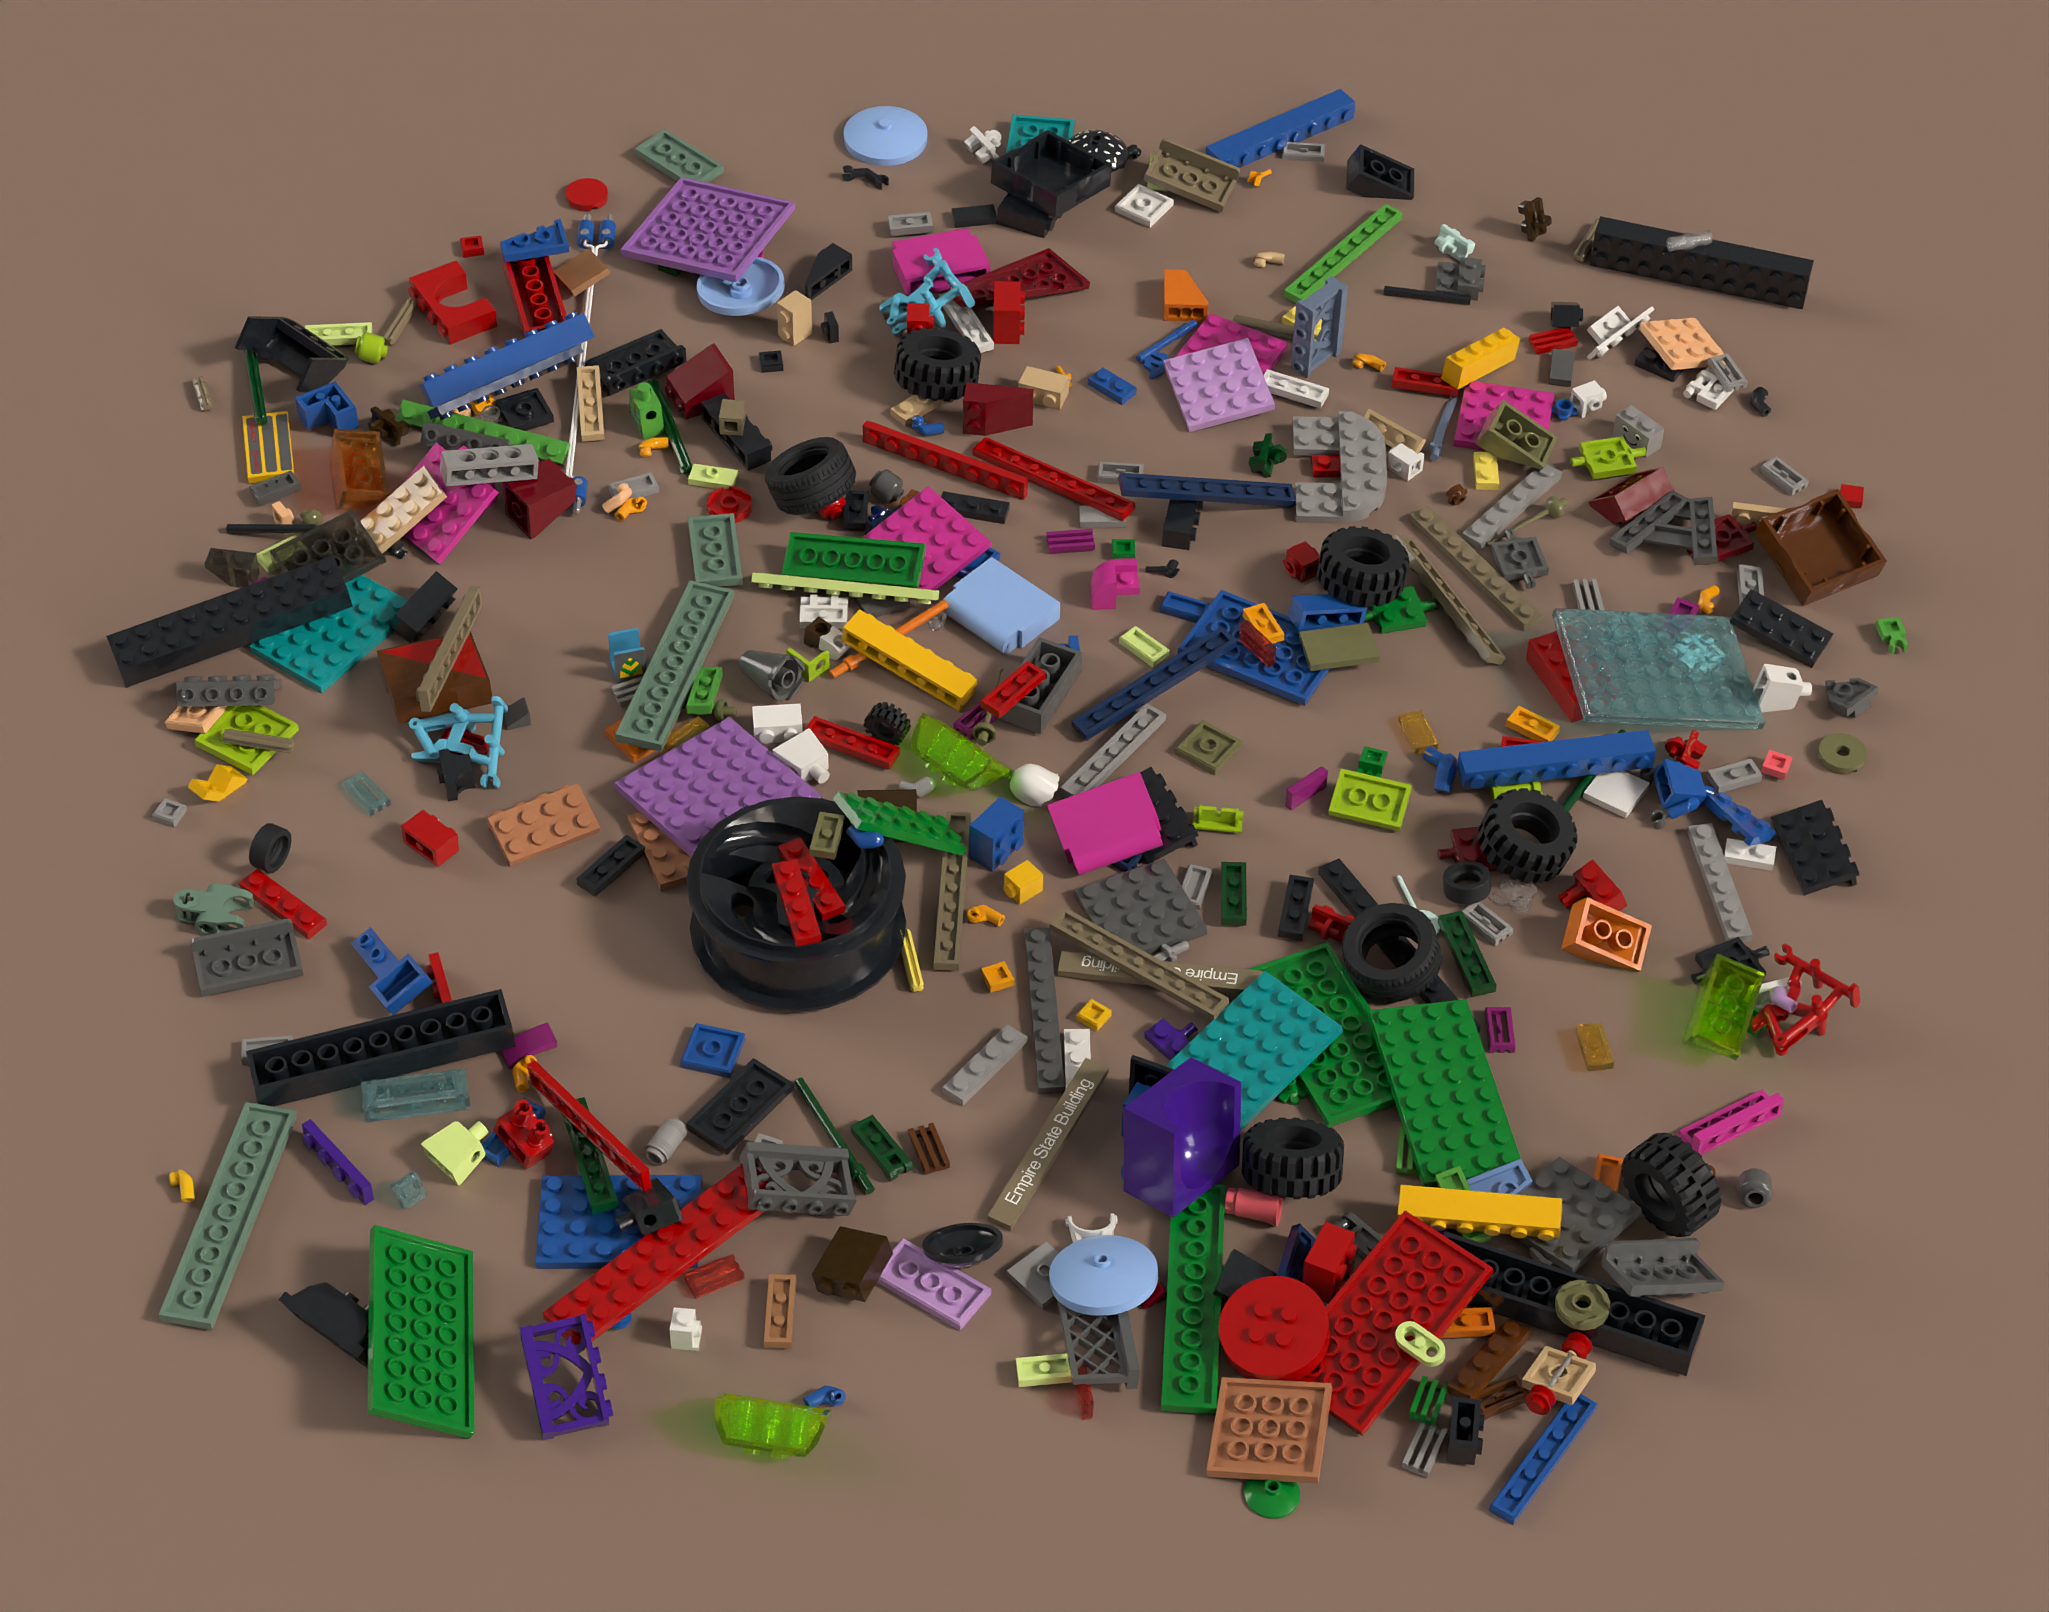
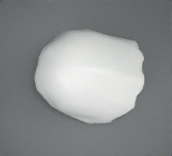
M1025 764L1013 773L1010 781V790L1016 798L1032 807H1042V804L1051 800L1054 792L1057 791L1059 776L1057 773H1053L1039 765Z

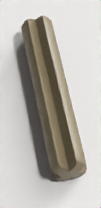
M1599 218L1595 220L1574 252L1575 256L1573 258L1575 261L1583 262L1592 250Z
M407 298L383 336L385 345L392 346L398 339L418 307V300L416 298Z
M1235 315L1233 318V322L1262 333L1293 340L1294 326L1242 315Z
M228 728L223 733V741L225 743L292 753L294 748V740L290 738Z

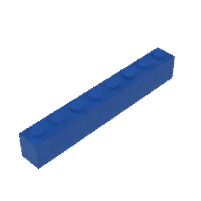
M1338 89L1206 146L1205 154L1238 168L1282 150L1287 145V142L1303 141L1353 119L1355 101L1342 89Z
M575 311L564 316L565 321L559 324L557 320L545 324V330L543 331L531 330L525 333L526 338L520 341L515 337L504 342L506 346L498 350L496 346L484 351L485 356L477 358L474 355L464 360L465 365L457 368V365L453 364L444 368L445 373L437 376L436 373L424 377L425 382L419 386L428 405L435 408L594 338L595 336L585 314L581 313L578 315Z
M1649 730L1462 751L1459 752L1457 770L1464 790L1478 789L1482 787L1652 768L1656 750Z

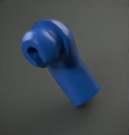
M914 416L912 418L913 424L911 426L913 430L925 436L944 433L942 422L926 424L922 416Z
M854 825L850 826L846 831L847 835L861 849L880 847L884 842L882 834L874 831L862 832L856 829Z
M825 1385L804 1397L803 1401L809 1410L821 1403L839 1406L845 1400V1392L839 1388Z

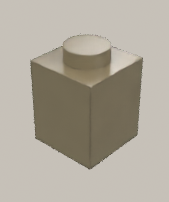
M722 399L719 414L720 434L742 436L746 419L745 401Z

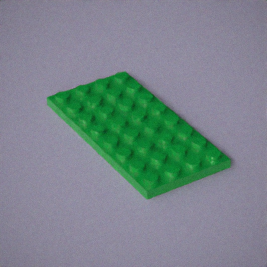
M1328 942L1248 969L1262 971V973L1264 971L1268 972L1342 1026L1343 1032L1297 1076V1079L1328 1128L1395 1105V1100L1367 1017L1371 1009Z
M1467 999L1369 1010L1367 1017L1422 1187H1439L1435 1175L1458 1166L1461 1167L1467 1180L1521 1159Z
M374 1225L370 1229L368 1414L467 1439L473 1436V1251Z

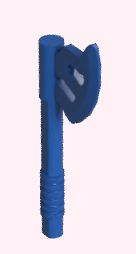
M1191 320L1179 327L1173 333L1136 356V360L1139 363L1144 362V367L1150 372V379L1160 376L1165 371L1163 360L1168 359V356L1158 351L1196 327L1197 322L1195 320Z

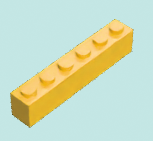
M859 609L843 627V643L959 712L976 692L977 679L970 673L962 671L950 661L935 655L930 649H925L915 643L913 639L898 633L893 627L883 624L871 614H867Z
M1401 1185L1398 1218L1405 1210L1436 1231L1455 1229L1460 1233L1478 1231L1490 1236H1497L1501 1233L1511 1234L1515 1238L1535 1236L1546 1241L1553 1240L1554 1238L1560 1239L1562 1198Z

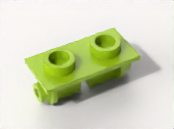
M1201 804L1199 807L1194 806L1193 825L1195 829L1242 833L1244 811H1239V808H1221V811H1216L1217 807L1202 806Z

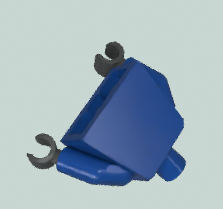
M1664 759L1654 769H1640L1642 780L1651 784L1655 779L1662 809L1668 810L1666 812L1662 810L1653 811L1651 821H1655V829L1664 828L1668 818L1675 819L1695 811L1703 800H1706L1708 795L1714 794L1713 787L1703 784L1701 773L1697 769L1683 765L1679 761Z

